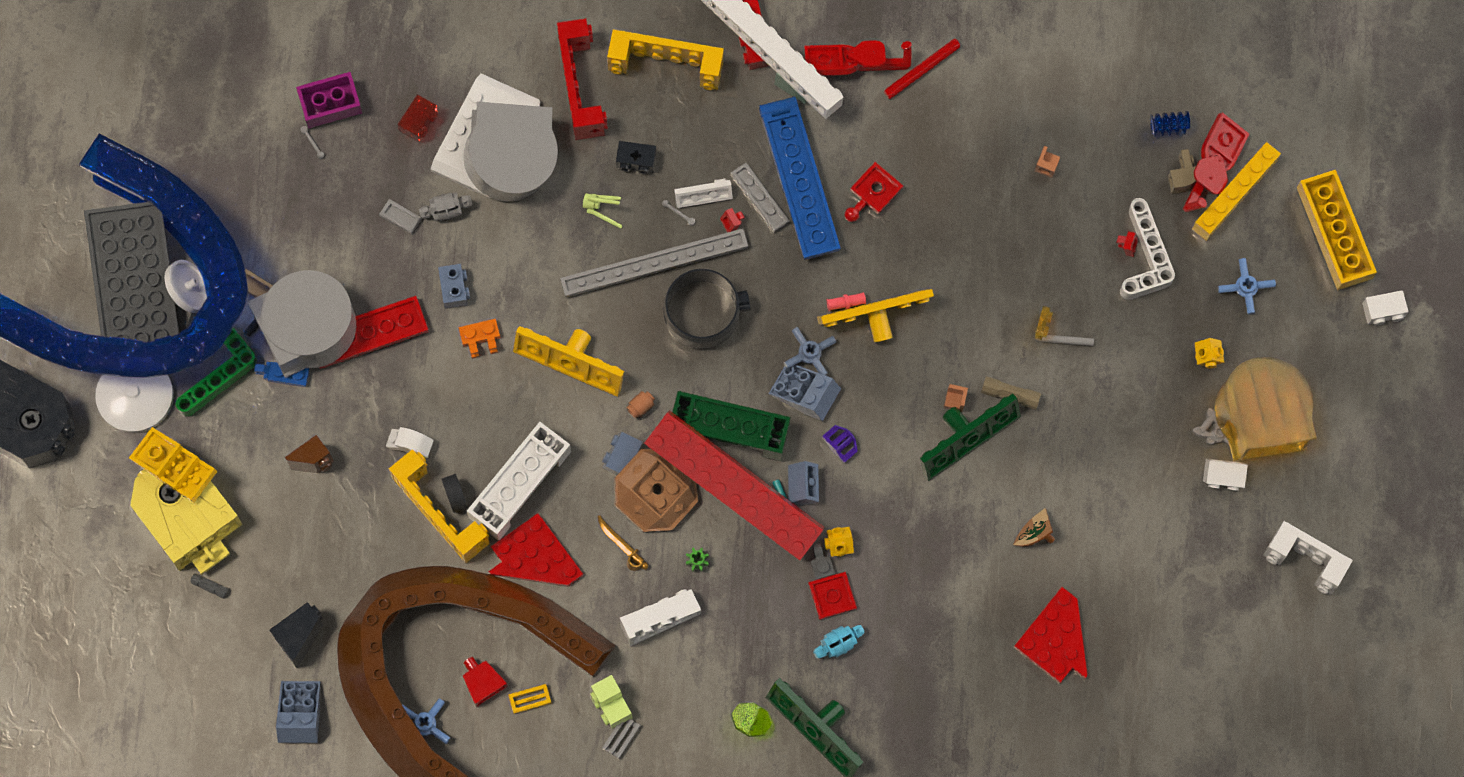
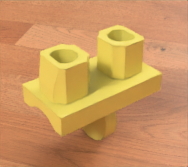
M217 538L192 556L190 560L202 575L229 556L230 553L221 540Z

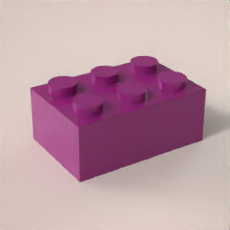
M351 72L296 87L308 129L362 114Z

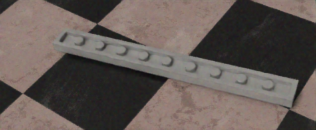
M739 229L560 278L565 298L747 249L748 243L744 230Z

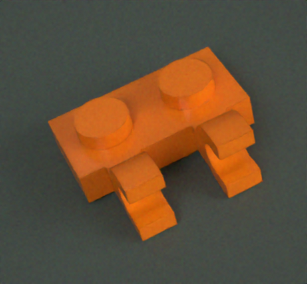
M496 318L458 327L463 347L469 346L472 359L479 357L476 344L488 342L490 354L498 353L495 340L500 339Z

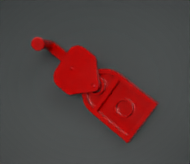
M877 40L862 41L855 47L850 45L804 46L805 61L808 64H812L821 76L847 75L857 70H906L911 67L912 43L905 41L901 44L903 58H886L885 46L881 41Z
M1223 112L1217 115L1202 145V159L1198 161L1193 172L1196 183L1183 207L1185 212L1195 211L1207 206L1206 200L1200 197L1204 188L1215 195L1220 194L1224 190L1228 182L1226 171L1234 166L1249 136L1247 131Z

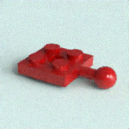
M874 162L850 188V191L860 201L854 207L846 209L844 213L845 219L849 222L857 221L859 212L866 205L879 214L903 189V185L879 164ZM874 184H879L882 190L874 192L871 187Z

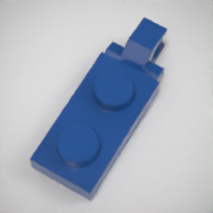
M266 362V365L256 364L254 372L258 375H264L263 378L268 380V382L306 387L310 368H305L285 378L277 362Z

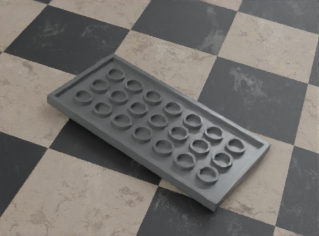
M161 200L84 210L104 362L182 352L176 305L167 291L164 279L165 271L170 266Z

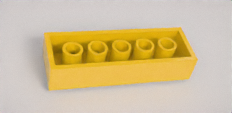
M1336 169L1301 180L1297 190L1336 289L1340 290L1373 279L1377 271Z

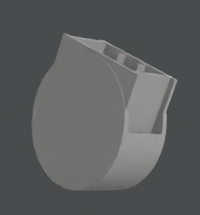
M477 102V109L472 110L471 133L467 138L464 148V166L471 182L485 195L500 201H518L537 192L553 172L557 161L558 148L552 131V107Z
M304 270L291 273L277 281L268 292L248 301L253 316L285 378L305 368H318L336 361L348 350L354 339L356 317L348 293L340 282L323 272Z

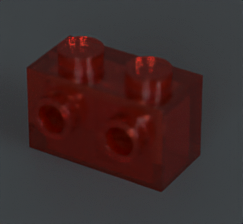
M417 94L398 123L399 131L417 142L421 137L424 138L429 130L428 126L438 117L437 105Z

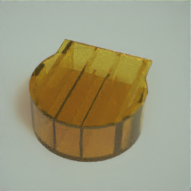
M1272 357L1249 359L1234 369L1218 391L1215 400V417L1221 432L1229 441L1233 461L1306 451L1309 443L1317 439L1311 418L1313 396L1310 386L1295 367L1283 360Z

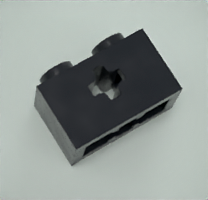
M619 141L616 168L624 172L634 170L641 174L653 173L657 152L656 146Z

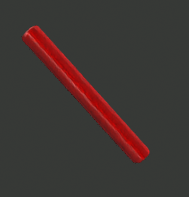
M957 39L951 40L884 90L888 99L893 98L959 49V41Z

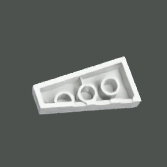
M684 589L677 592L676 596L666 597L658 601V603L620 617V625L629 645L633 646L700 615L701 609L692 590L687 591Z

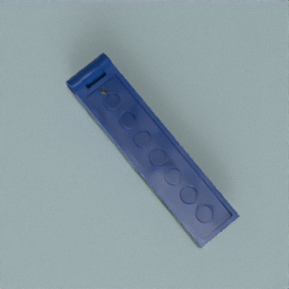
M796 97L759 105L762 123L782 191L785 194L803 259L806 260L840 251V244Z

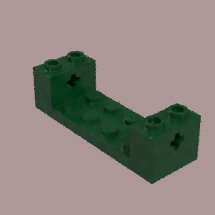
M677 391L672 413L704 437L763 451L762 457L781 461L791 417Z

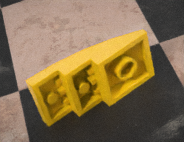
M153 427L129 457L131 461L193 503L217 473L215 468L203 462L198 456Z

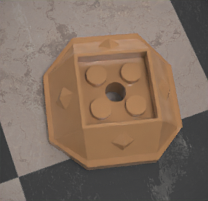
M652 449L639 450L614 478L615 507L642 532L673 530L698 502L696 482ZM655 484L661 487L659 495L655 494L652 490Z

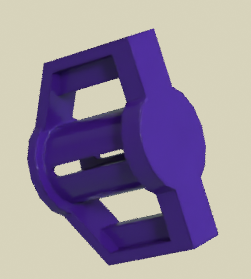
M834 425L821 436L831 451L843 463L858 452L856 438L846 428ZM836 431H844L833 441L829 439ZM847 437V439L844 442L837 446L842 440H844ZM853 442V448L843 455L841 451Z

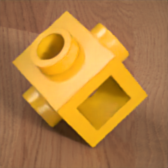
M1208 338L1195 342L1197 365L1205 366L1206 369H1213L1218 364L1224 363V350L1221 340Z
M836 527L826 530L827 538H824L825 549H829L831 557H840L845 554L854 553L850 527Z

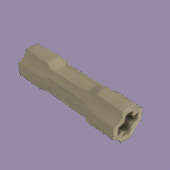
M987 376L981 391L983 394L1000 398L1013 393L1018 398L1019 404L1035 410L1041 396L1039 392L1022 389Z

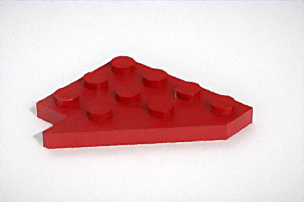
M538 513L490 546L501 561V563L488 571L493 576L565 587L570 586L584 576Z
M1063 587L1060 588L1014 645L1017 651L1059 684L1071 669L1084 679L1088 676L1078 599Z

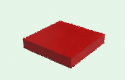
M846 572L808 582L819 620L857 610Z

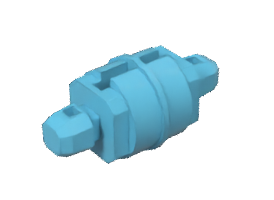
M857 625L851 629L849 626H840L835 630H831V632L824 635V639L820 640L822 645L814 649L815 657L822 658L828 655L829 658L833 656L837 658L842 654H846L857 644L856 639L864 634V629L861 625ZM848 636V639L844 641L842 640V638ZM833 643L836 644V645L833 646L832 648H830V646H829V645H831V644H833Z

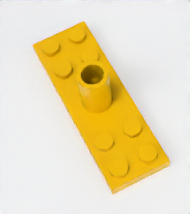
M926 289L818 316L817 320L818 324L830 327L837 325L838 320L849 322L856 320L855 316L867 313L874 342L893 338L886 308L894 306L905 308L911 306V302L914 301L916 304L929 302V297H933L934 294L932 289Z
M518 327L515 334L514 353L618 397L621 391L624 371L617 366H611L598 358L584 354L591 341V336L584 330H574L565 346L551 340L547 336L539 335L531 329Z

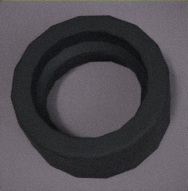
M453 474L442 478L441 480L453 513L467 509L468 506L457 475Z

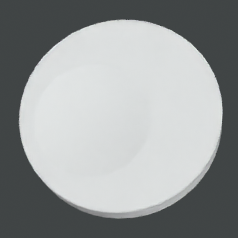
M178 260L168 266L164 279L167 291L173 301L179 307L191 313H199L206 309L212 301V289L201 269L186 260Z

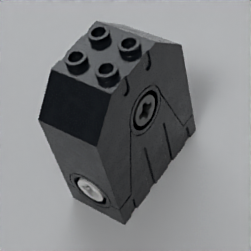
M0 360V453L27 468L56 461L58 457L64 454L66 443L68 440L71 441L76 432L68 400L62 392Z

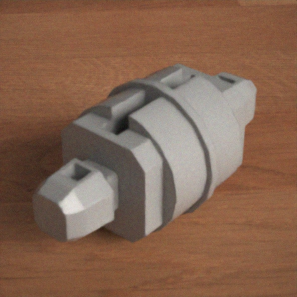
M457 192L441 194L429 199L430 206L421 207L419 212L421 218H429L430 215H433L434 221L449 220L461 215V207H470L472 200L469 195L461 196L458 199Z

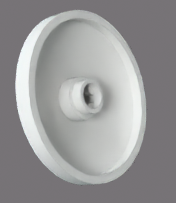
M145 358L120 360L111 365L102 374L96 387L95 398L101 416L110 426L126 433H142L150 430L152 427H156L166 418L173 404L174 392L171 380L161 366Z

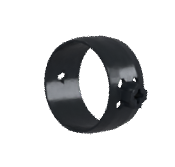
M694 269L683 273L670 285L664 298L663 314L668 330L680 343L694 349H709L725 342L735 331L739 322L740 312L750 311L751 308L747 290L737 292L725 276L714 270ZM695 282H708L724 289L733 300L736 310L729 325L722 331L705 337L693 336L679 329L670 318L668 307L673 296L684 286Z

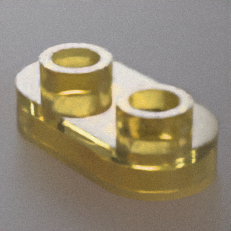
M1042 307L1034 339L1042 340L1043 337H1047L1049 327L1046 326V323L1051 322L1053 312H1050V307Z

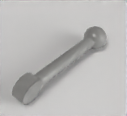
M302 126L300 129L301 133L306 135L316 150L317 157L322 159L324 153L319 150L308 133L307 126Z
M668 200L662 202L664 207H668L688 221V225L693 226L695 224L694 218L684 215L670 205Z

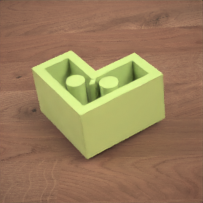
M612 675L591 686V700L596 709L600 707L603 712L600 716L605 725L609 724L611 729H613L622 722L632 719V713Z

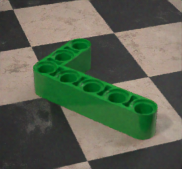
M226 320L218 321L214 326V331L232 357L178 397L176 407L182 416L189 417L250 372L257 364L253 351ZM222 328L229 329L225 334L219 333ZM234 342H240L239 347L231 348ZM251 356L250 362H242L244 357ZM230 368H236L234 374H227ZM214 380H221V383L218 386L212 385V382ZM205 391L206 393L202 398L196 397L198 392ZM184 403H190L188 409H181V406Z

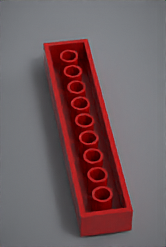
M670 410L644 443L798 560L802 559L824 529L823 525Z

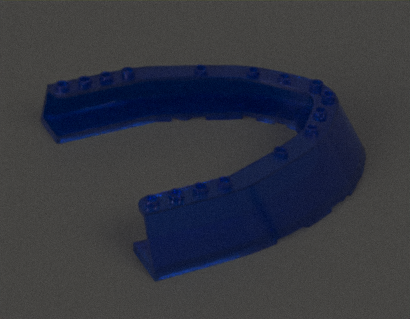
M99 133L80 161L79 166L93 173V181L97 186L132 204L149 202L163 214L166 230L181 245L199 269L205 285L207 299L190 326L181 331L180 334L154 339L152 342H143L118 337L111 338L84 334L83 332L69 330L0 293V338L49 362L70 369L100 375L156 377L196 366L211 358L221 348L245 309L248 285L244 263L237 244L210 206L188 185L181 181L180 178L154 161Z

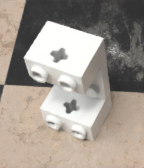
M1285 521L1278 528L1263 554L1271 564L1280 565L1290 549L1294 547L1297 553L1301 555L1306 554L1316 564L1325 565L1314 584L1324 594H1332L1353 561Z

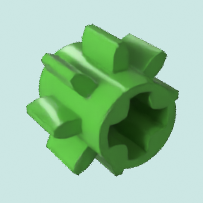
M693 547L691 554L686 553V557L690 559L686 562V566L691 565L692 572L695 569H699L702 572V567L709 565L705 561L709 554L704 555L703 548L696 551ZM699 556L700 561L694 563V559H696Z

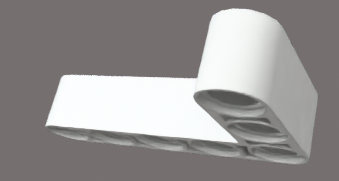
M1136 198L1132 201L1129 208V216L1151 271L1124 280L1120 289V295L1127 300L1165 289L1172 284L1175 277L1173 267L1149 206L1142 198ZM1139 206L1143 211L1137 212L1134 207ZM1146 223L1149 228L1144 229L1140 224ZM1152 240L1156 245L1150 246L1147 241ZM1159 257L1163 262L1157 263L1154 258ZM1160 275H1167L1169 280H1163ZM1149 280L1152 285L1146 286L1143 281ZM1131 286L1134 291L1128 292L1125 287Z

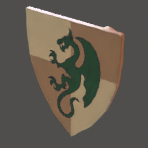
M1046 508L1036 514L1022 528L1013 544L1014 546H1032L1042 539H1045L1049 544L1054 542L1055 538L1051 535L1053 530Z

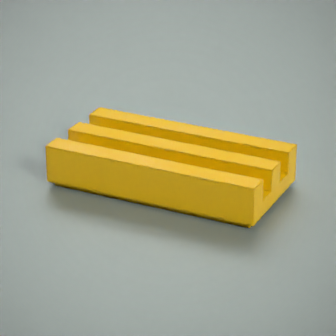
M546 684L508 694L513 714L552 704ZM544 690V693L539 695H535L518 701H514L513 699ZM546 697V700L516 708L517 705Z

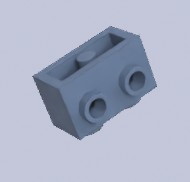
M461 264L438 267L445 309L466 306L467 299H470L469 287L465 288L464 281H467L466 269L462 270Z
M620 432L618 435L615 434L610 442V445H612L610 452H606L602 459L604 463L602 468L618 475L638 453L642 441L624 432Z
M803 461L788 465L789 501L793 504L804 506L819 502L818 464Z

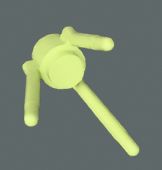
M585 194L583 208H587V213L593 214L618 228H622L621 224L595 211V209H599L600 203L619 205L620 201L616 200H621V197Z

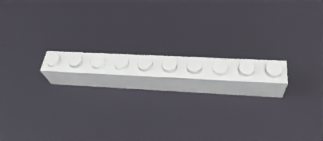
M701 0L825 119L842 106V93L837 88H833L828 79L821 76L812 64H808L798 51H794L790 47L789 42L786 39H782L773 27H769L759 14L754 13L747 2L742 0Z

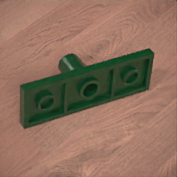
M1013 393L1002 398L998 404L986 409L984 414L971 423L957 407H952L946 411L942 420L954 434L948 439L940 441L935 448L926 451L920 457L924 477L930 481L1019 419L1021 414L1018 398Z
M780 678L775 681L765 698L844 777H853L863 764V761L857 752L852 751L847 746L843 738L838 737L830 729L845 715L843 707L837 701L831 700L815 714L805 704L804 699L791 690L787 682L782 681Z

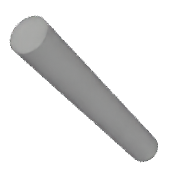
M1036 334V342L1093 346L1094 338Z

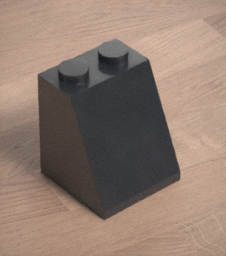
M308 602L269 630L296 668L301 665L323 627L321 622L323 617L315 605L310 606Z

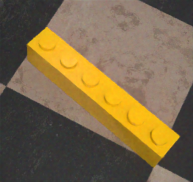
M1266 142L1197 219L1192 230L1207 241L1274 166L1281 153Z

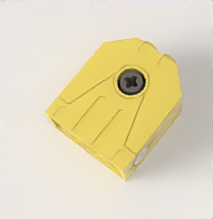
M144 469L135 478L130 506L179 571L192 562L190 558L201 551L202 548L208 546L217 538L220 540L224 539L243 525L237 514L211 481L193 503Z

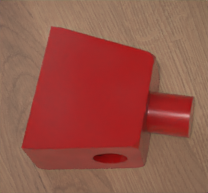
M472 656L463 662L468 670L463 675V679L476 707L508 687L505 680L487 661L478 665Z

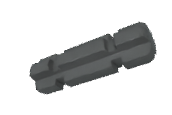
M196 573L193 574L190 580L193 585H199L200 588L212 594L216 593L218 597L224 598L227 594V588L219 586L207 578H202Z

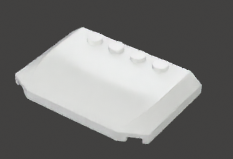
M480 74L472 85L433 160L431 172L491 198L475 187L468 177L464 166V148L467 138L471 133L472 110L477 109V102L540 106V100L484 74Z

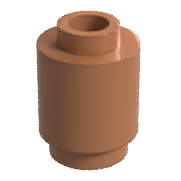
M641 391L628 403L629 405L626 409L637 419L655 405L653 403L655 399L648 391L646 393Z

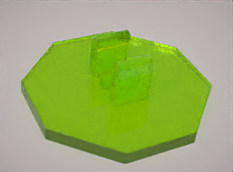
M754 702L739 703L731 713L735 729L748 737L764 736L772 725L767 710Z

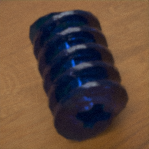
M1181 111L1177 112V115L1174 112H1170L1169 117L1167 113H1163L1162 117L1159 113H1156L1154 118L1150 114V128L1153 136L1156 137L1158 131L1161 136H1164L1165 131L1171 136L1172 130L1175 131L1176 135H1179L1180 130L1186 135L1187 129H1190L1189 112L1185 111L1184 116Z

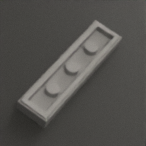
M747 163L731 172L733 179L773 233L789 224L788 218Z

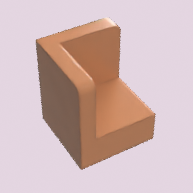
M1044 146L1035 172L1052 178L1060 157L1047 152L1048 147Z
M949 384L944 408L957 407L963 412L968 388Z

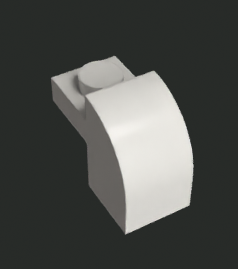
M400 427L399 430H391L386 447L391 450H400L407 453L413 449L416 453L420 452L424 458H428L434 440L417 431Z

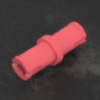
M863 292L849 296L844 294L843 297L826 299L828 311L841 308L850 309L852 306L862 304L865 305L866 297Z

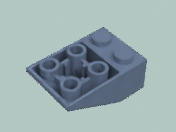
M794 365L788 369L784 366L769 395L810 417L823 421L841 388L833 378Z
M281 681L276 722L278 743H318L320 681Z

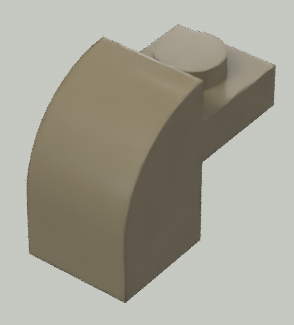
M1188 149L1181 150L1179 154L1181 169L1170 170L1168 180L1172 194L1186 192L1196 183L1193 174L1196 166H1194L1193 155L1189 154Z

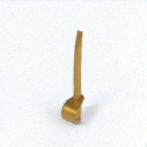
M598 515V521L604 533L629 556L627 567L632 571L639 570L640 568L646 570L648 563L644 562L645 560L637 554L639 550H633ZM631 559L637 564L636 566L630 562Z

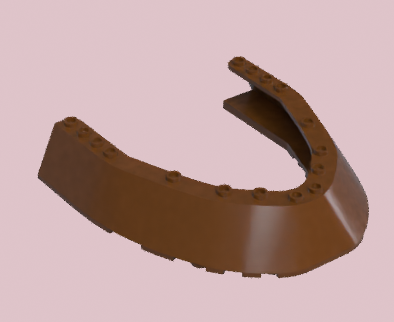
M424 566L389 574L379 579L369 588L340 629L337 655L339 676L345 698L366 737L395 774L399 777H468L431 750L406 713L389 683L385 671L382 636L401 611L429 604L443 603L506 620L507 622L522 626L591 677L596 674L616 645L558 604L522 585L468 569L450 566Z

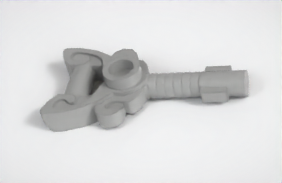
M1208 408L1206 420L1201 426L1192 430L1193 434L1206 438V442L1209 445L1220 443L1223 440L1237 450L1236 453L1241 457L1244 455L1248 458L1252 453L1248 449L1249 447L1244 443H1238L1227 435L1228 421L1226 419L1220 420L1215 411ZM1212 423H1215V430L1210 433L1207 432Z

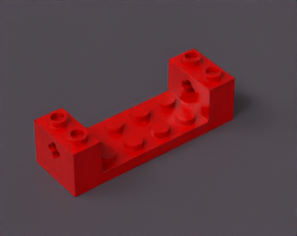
M586 18L558 22V39L575 140L605 136L604 129H608L606 111L602 112L601 105L582 108L573 59V52L590 49V43L593 42L591 24L587 25Z

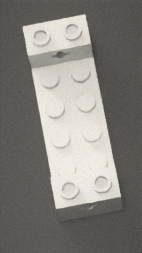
M539 422L467 510L469 519L473 522L475 521L478 525L482 523L488 530V533L499 541L511 527L510 520L555 465L560 467L571 453L570 444Z

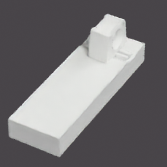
M725 178L714 180V183L674 189L677 208L733 199L730 180L726 181Z

